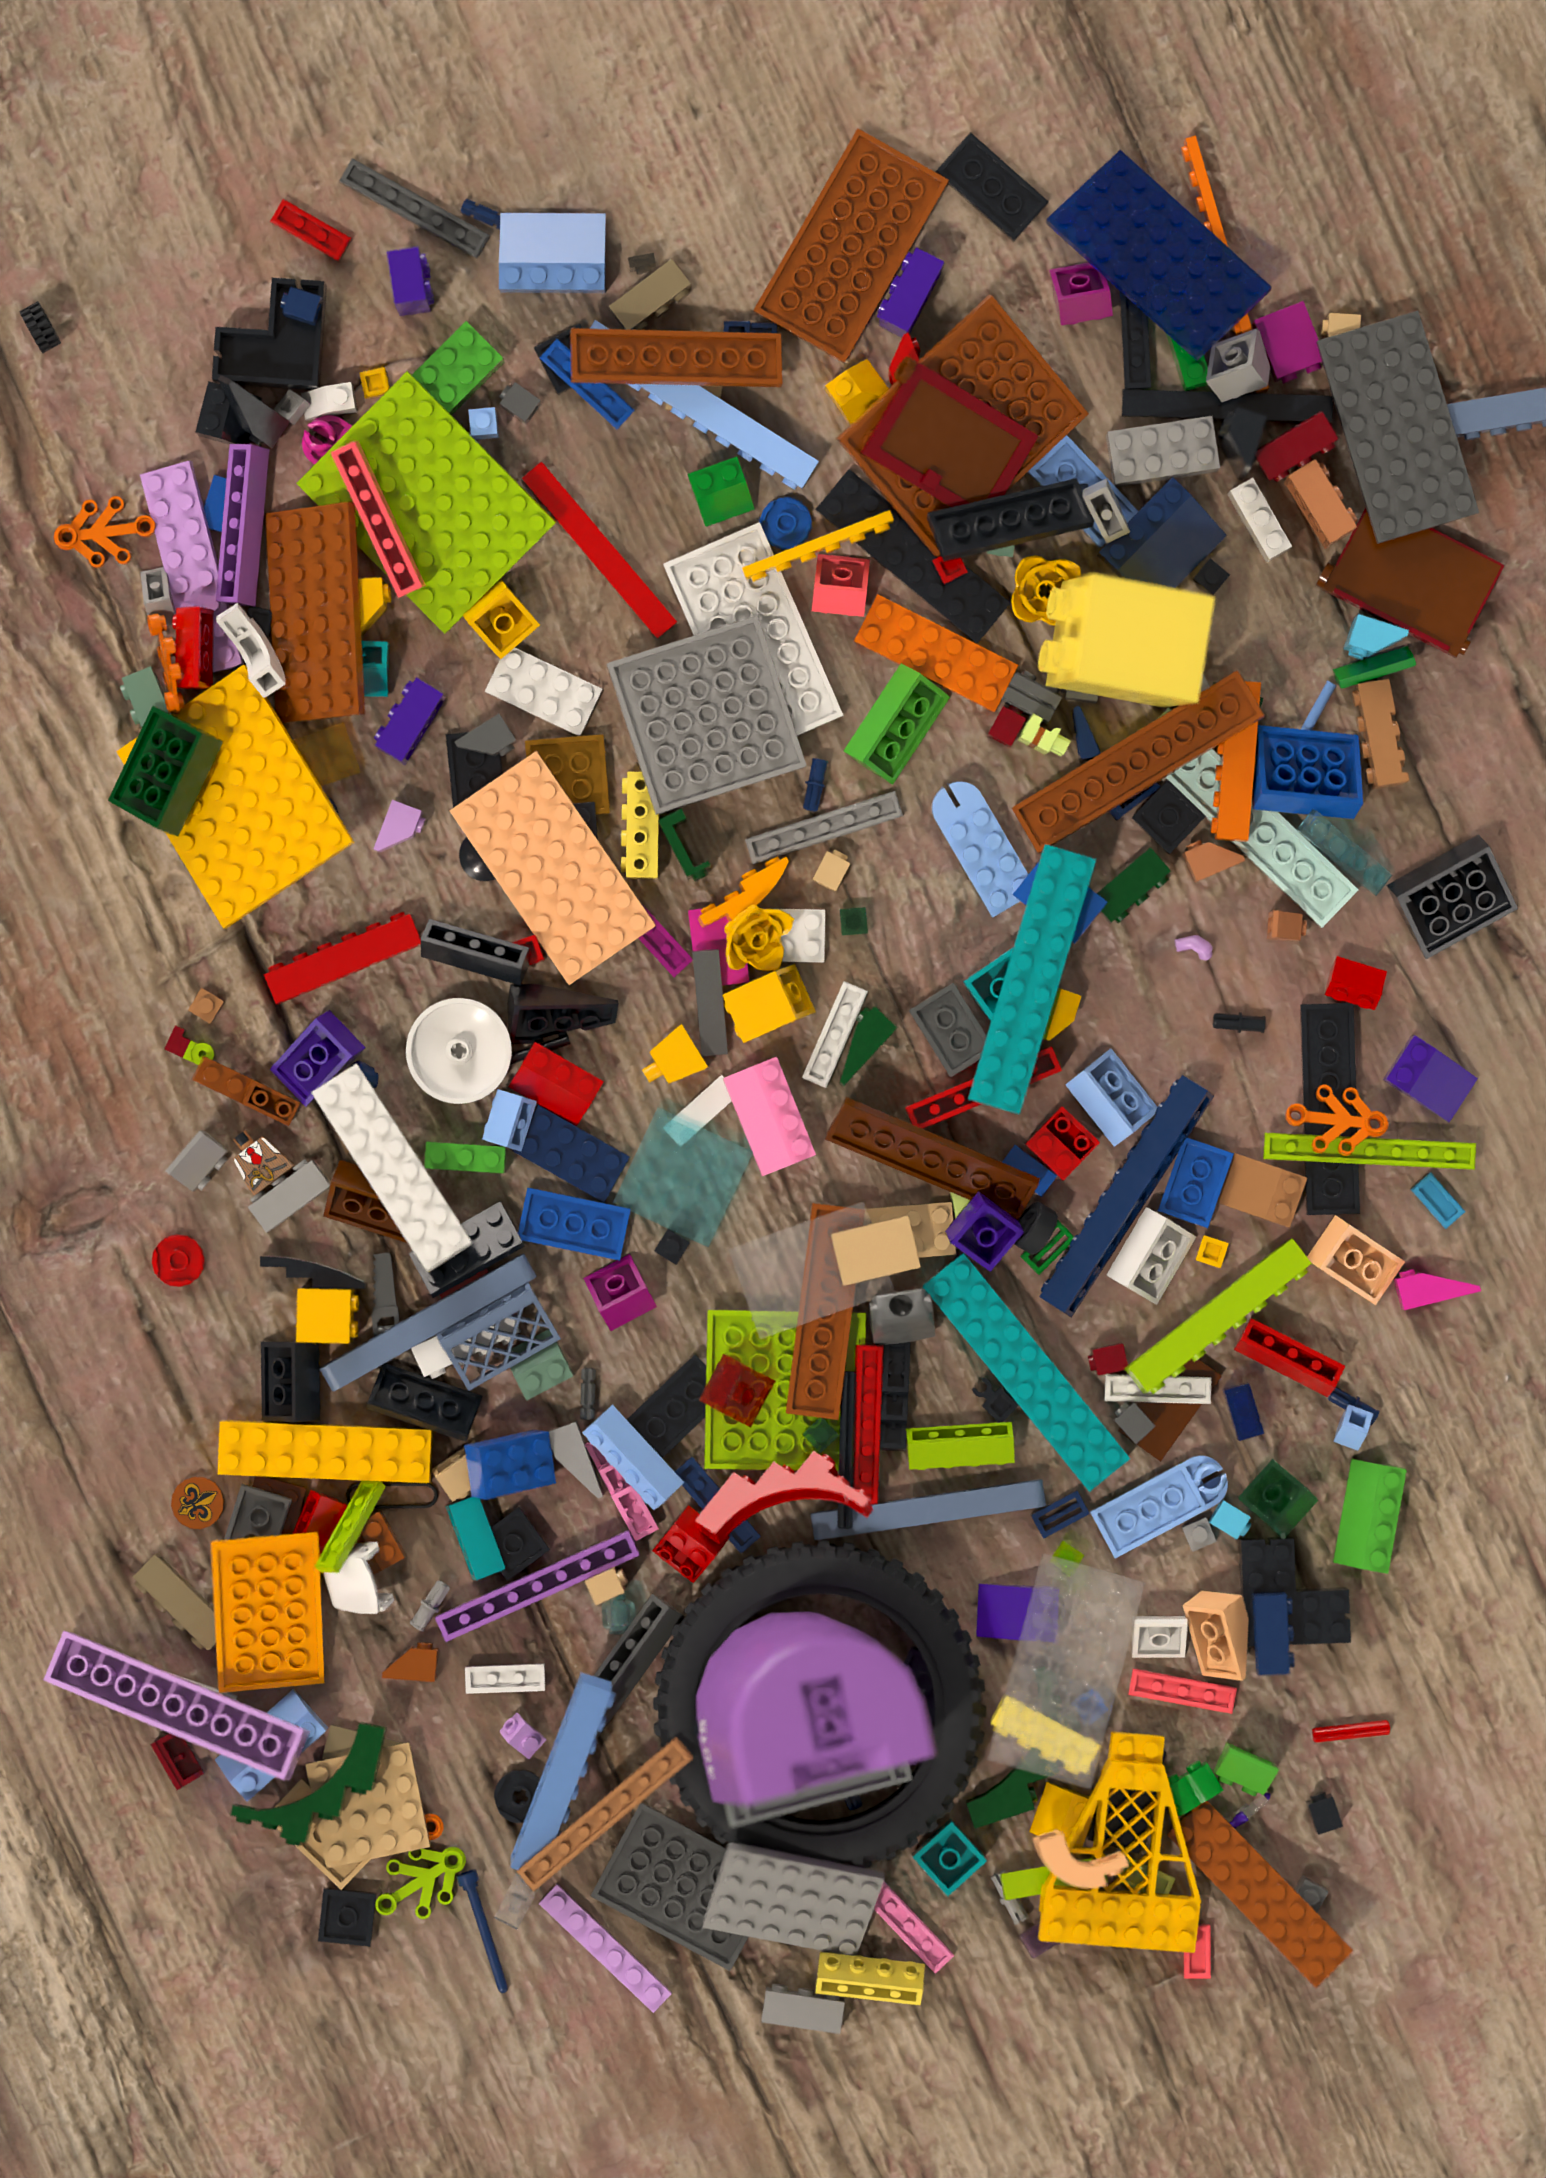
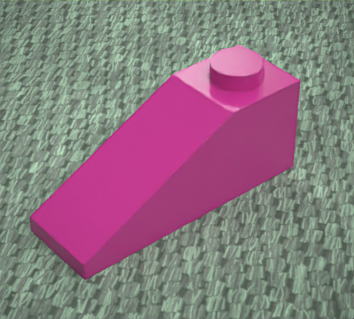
M1415 1269L1400 1272V1277L1394 1279L1401 1310L1412 1309L1481 1291L1480 1286L1424 1273H1415Z

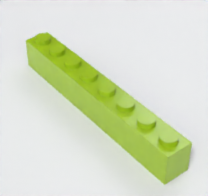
M1293 1238L1285 1241L1125 1367V1371L1143 1394L1149 1391L1152 1394L1156 1393L1165 1386L1163 1380L1170 1375L1173 1378L1178 1376L1186 1369L1184 1366L1186 1362L1190 1359L1195 1362L1206 1353L1204 1348L1210 1343H1213L1215 1346L1225 1339L1227 1335L1224 1332L1232 1326L1234 1329H1237L1247 1321L1245 1316L1252 1310L1257 1313L1268 1304L1265 1301L1272 1294L1275 1297L1282 1294L1288 1289L1286 1283L1293 1278L1298 1281L1309 1272L1306 1268L1312 1263Z

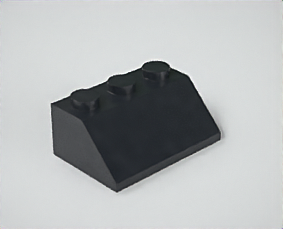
M296 1341L261 1342L262 1421H320L319 1343Z

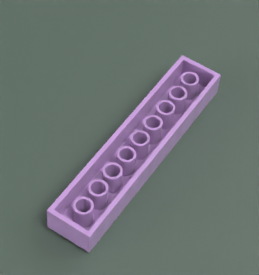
M63 1631L44 1677L46 1682L282 1780H291L310 1733L307 1729L68 1631Z

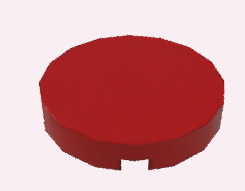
M176 1234L168 1236L158 1243L153 1251L152 1266L154 1273L169 1286L182 1287L189 1285L199 1278L204 1269L205 1256L203 1249L196 1240L187 1235Z

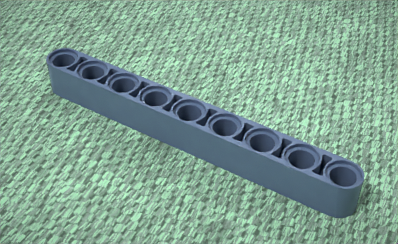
M523 1253L322 1366L320 1371L332 1392L528 1283L537 1275Z
M1043 1479L871 1504L873 1511L868 1518L853 1509V1527L851 1529H840L837 1527L838 1509L810 1513L814 1540L1039 1508L1046 1506Z

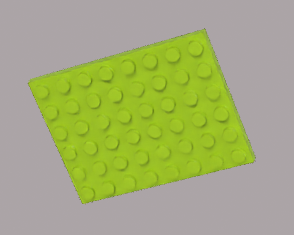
M409 371L296 483L318 506L353 502L330 452L351 442L359 441L426 586L407 594V596L444 634L557 523ZM355 506L357 546L387 575Z

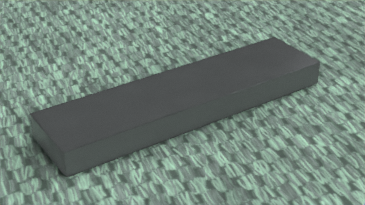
M719 949L692 951L702 1056L728 1054Z

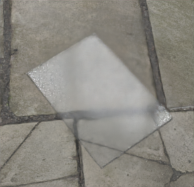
M864 1202L728 1249L734 1264V1270L737 1272L750 1309L752 1321H754L760 1339L872 1300L875 1295L895 1292L889 1275L842 1285L831 1234L871 1225L872 1222L869 1219Z

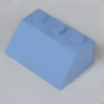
M1111 1048L1065 1084L1114 1147L1154 1116L1157 1109L1156 1104Z

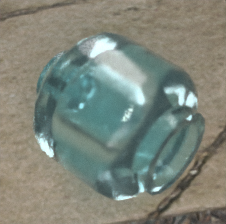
M626 1595L613 1597L601 1606L602 1626L609 1630V1634H624L636 1617L635 1603L627 1600Z

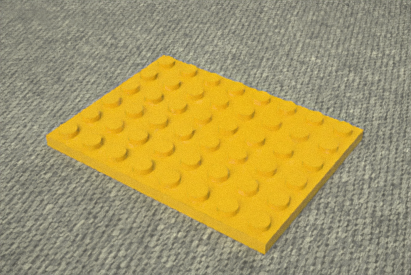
M242 665L184 705V708H180V714L175 715V713H172V715L223 741L179 836L166 833L222 928L227 929L355 843L267 697L263 698L248 679L246 665ZM137 738L116 751L124 765Z

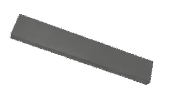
M353 158L339 180L343 185L475 259H478L490 237L489 234Z

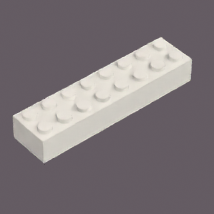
M357 1064L312 1092L314 1098L427 1273L472 1245L466 1232Z

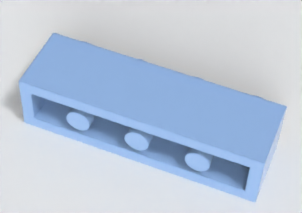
M613 1405L582 1432L589 1442L606 1458L607 1462L623 1476L624 1480L635 1489L643 1501L653 1510L664 1503L684 1483Z

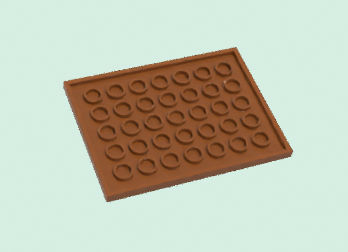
M988 295L918 361L1039 436L1036 440L1039 442L1037 452L1033 456L1027 455L1007 491L1089 414L992 295ZM897 381L836 439L933 555L938 557L940 552L928 524L927 513L950 508V506L860 453L901 384Z

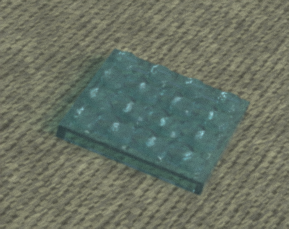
M658 1107L613 1203L629 1208L640 1216L709 1247L753 1152Z

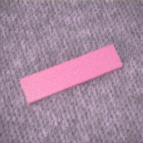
M884 1881L874 1910L936 1974L954 1957V1954Z

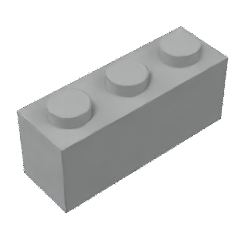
M304 1159L293 1167L295 1173L288 1178L285 1175L281 1176L272 1183L274 1188L265 1194L262 1190L250 1199L253 1204L248 1208L266 1233L273 1230L330 1188L331 1183L314 1160L307 1162Z
M772 1984V1988L766 1987L761 2022L840 2034L845 2004L844 1998L834 1995L814 1994V1990L808 1988H798V1991L787 1990L788 1986L781 1984Z

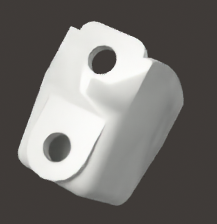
M378 1542L354 1544L339 1573L323 1572L332 1605L336 1609L359 1614H377L386 1610L394 1602L393 1593L377 1592L373 1575L366 1560L372 1558L379 1551Z

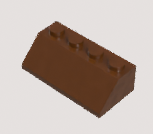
M340 1160L331 1181L323 1217L408 1243L360 1167Z

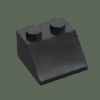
M208 381L195 433L199 437L226 444H251V441L248 439L250 434L241 428L221 385ZM253 395L254 397H256L258 400H260V401L262 402V398H261V397H258V396H256V395Z

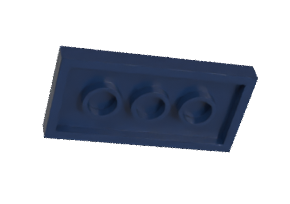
M539 1105L533 1113L522 1151L512 1150L602 1202H605L630 1158V1156Z

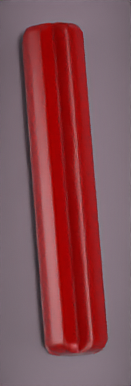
M1387 1720L1317 1727L1312 1729V1738L1314 1742L1318 1743L1389 1735L1390 1723Z

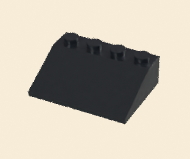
M1479 834L1386 885L1425 959L1434 956L1518 909L1490 846Z

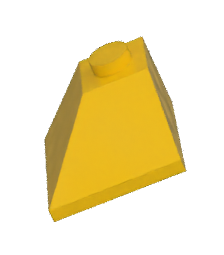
M868 359L847 369L825 385L826 393L849 425L889 389Z
M1057 988L1042 1039L1050 1041L1074 1022L1081 995Z

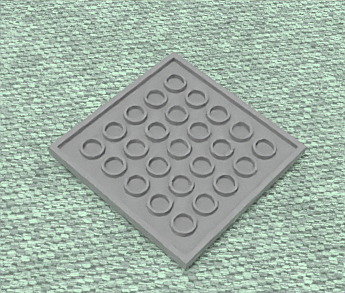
M758 616L606 664L655 815L807 766Z

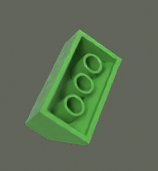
M901 663L851 738L844 752L893 785L950 696L921 673Z
M1351 1459L1333 1563L1388 1574L1407 1469Z

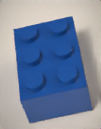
M530 1430L464 1445L471 1495L474 1498L491 1499L556 1484L548 1431Z

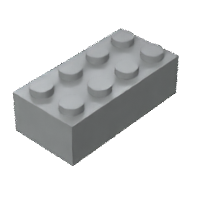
M1212 416L1109 431L1106 434L1112 480L1115 487L1168 480L1172 477L1181 478L1214 473L1220 469Z

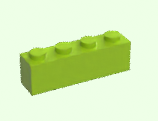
M1012 1422L906 1429L909 1470L1015 1463Z

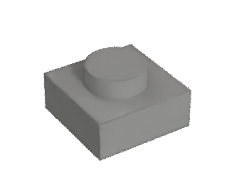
M289 389L273 410L295 425L310 404Z
M1206 1517L1182 1526L1192 1552L1217 1542Z

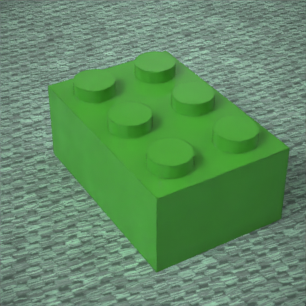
M465 321L412 375L453 415L505 361Z

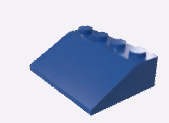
M1258 725L1252 790V808L1254 810L1354 819L1363 805L1359 735Z

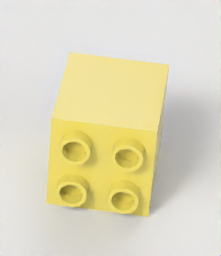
M1097 574L1063 581L1061 589H1052L1047 603V618L1056 620L1053 641L1045 640L1043 642L1038 660L1039 671L1048 673L1046 686L1162 708L1198 703L1215 597Z

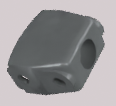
M919 1288L875 1295L869 1303V1318L874 1345L906 1343L935 1336L930 1294H927L926 1290Z

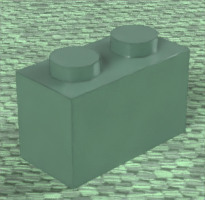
M150 666L122 678L124 685H121L120 688L125 700L130 699L134 709L130 710L135 725L140 724L143 727L152 706L168 712L164 693L154 668Z

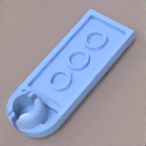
M956 781L948 783L947 786L952 790L960 806L955 807L945 788L941 787L933 798L932 814L993 918L1020 902V900L1013 896V893L1028 876V873L981 792L974 785L967 782Z
M1193 1456L1091 1510L1090 1513L1114 1558H1118L1218 1504L1227 1492L1228 1481L1226 1473H1222L1205 1483L1201 1479L1216 1471L1223 1470L1221 1465L1208 1456Z

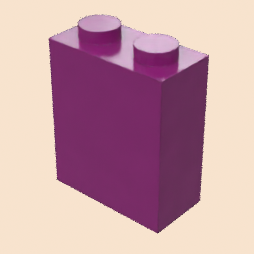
M1304 301L1253 321V328H1258L1260 331L1270 371L1275 382L1282 380V383L1285 384L1297 379L1296 374L1306 371L1307 374H1311L1322 369V360L1316 344L1319 339Z

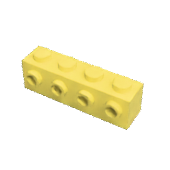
M627 772V778H622V794H627V804H622V820H627V830H622L621 846H626V857H621V873H626L627 879H658L659 814L655 815L642 772Z
M820 1952L815 1993L921 2005L925 1964L913 1961H895L887 1958L878 1959L860 1955L852 1956Z

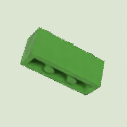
M426 1142L424 1168L505 1173L507 1147Z

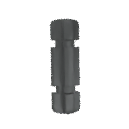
M583 1368L581 1371L583 1383H581L580 1404H582V1408H580V1418L592 1420L595 1415L593 1405H595L594 1380L596 1379V1370L594 1368Z

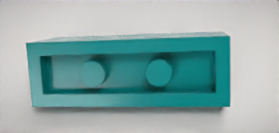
M470 1497L445 1506L472 1580H479L504 1570L505 1565L480 1498Z

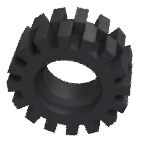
M38 301L19 311L42 353L61 344L56 331Z

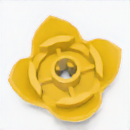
M1037 555L1023 558L1018 564L1014 577L1016 586L1011 598L1014 615L1025 622L1042 620L1049 625L1055 626L1056 620L1047 618L1049 596L1039 595L1040 586L1042 584L1044 586L1049 585L1048 593L1050 595L1053 588L1061 589L1063 581L1081 577L1080 566L1066 559L1047 561L1045 558Z
M751 905L739 913L724 928L727 934L726 957L729 968L740 970L745 967L746 963H749L762 971L779 970L784 957L781 936L790 932L793 927L794 918L781 910L761 909L757 905Z

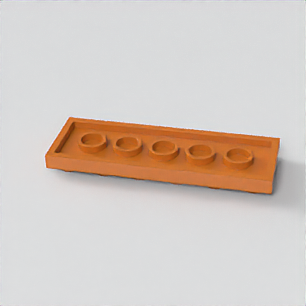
M877 594L854 640L855 643L899 665L901 663L921 673L928 680L994 713L1018 667V664Z

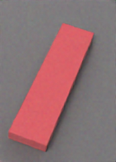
M1133 1668L1128 1695L1232 1714L1237 1687Z

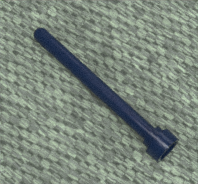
M477 1870L465 1871L456 1876L460 1887H463L464 1891H467L498 1991L506 1993L508 1985L476 1888L479 1886Z

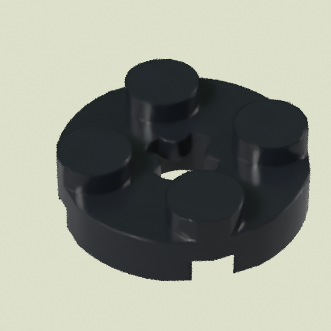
M516 1769L505 1774L499 1780L495 1788L494 1798L499 1813L505 1819L514 1823L524 1822L540 1777L529 1770ZM521 1789L525 1790L528 1800H522L520 1803H517L515 1801L516 1796L513 1793L515 1791L520 1792Z

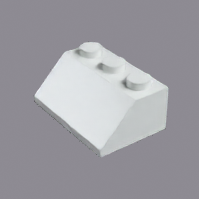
M1146 1207L1113 1262L1107 1276L1157 1305L1196 1236Z

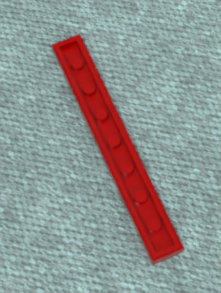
M542 461L522 477L524 483L657 640L678 623Z

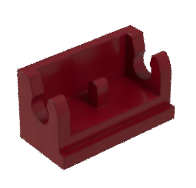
M168 1733L151 1744L152 1749L176 1790L204 1774L202 1767L185 1739Z

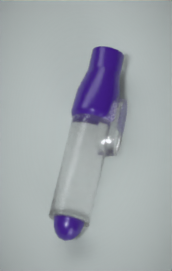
M1269 1793L1261 1794L1249 1805H1243L1235 1812L1236 1816L1230 1824L1235 1829L1243 1825L1269 1802L1271 1795Z

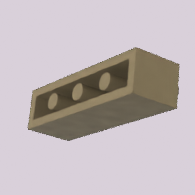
M156 1553L133 1576L136 1580L134 1585L143 1594L149 1593L155 1598L154 1605L163 1613L168 1611L174 1617L172 1622L181 1631L186 1629L193 1636L191 1640L199 1649L203 1650L206 1648L209 1651L216 1644L214 1607L159 1553Z

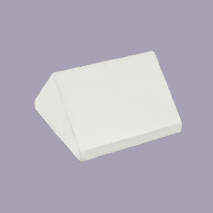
M1132 1616V1658H1185L1187 1618L1185 1616Z

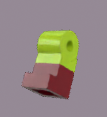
M175 1025L164 1050L199 1065L203 1056L212 1060L215 1059V1050L210 1044H198L183 1037L186 1030Z

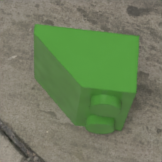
M1226 1742L1213 1771L1219 1775L1217 1780L1232 1786L1233 1782L1243 1786L1242 1791L1256 1797L1257 1793L1262 1795L1266 1793L1279 1768L1266 1759Z

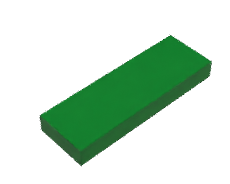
M1406 646L1333 669V674L1338 685L1343 689L1416 665V661L1411 650Z

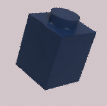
M290 287L289 293H284L280 308L284 309L283 314L285 317L315 326L323 299L321 296Z

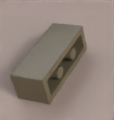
M670 259L609 306V310L624 330H644L648 326L646 323L654 316L658 319L669 310L667 307L675 300L679 303L690 294L688 290L691 288V283L675 262Z

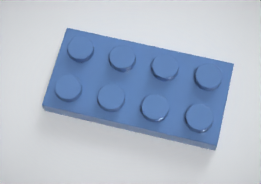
M1067 435L1028 471L1040 486L1077 478L1082 492L1083 489L1107 478ZM1107 478L1128 523L1139 511ZM1095 520L1093 527L1082 529L1099 548L1106 544Z

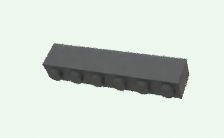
M653 1594L594 1675V1677L610 1681L612 1692L615 1693L611 1708L606 1707L604 1716H606L602 1731L597 1730L595 1739H598L669 1640L675 1623L680 1624L685 1617L668 1602Z

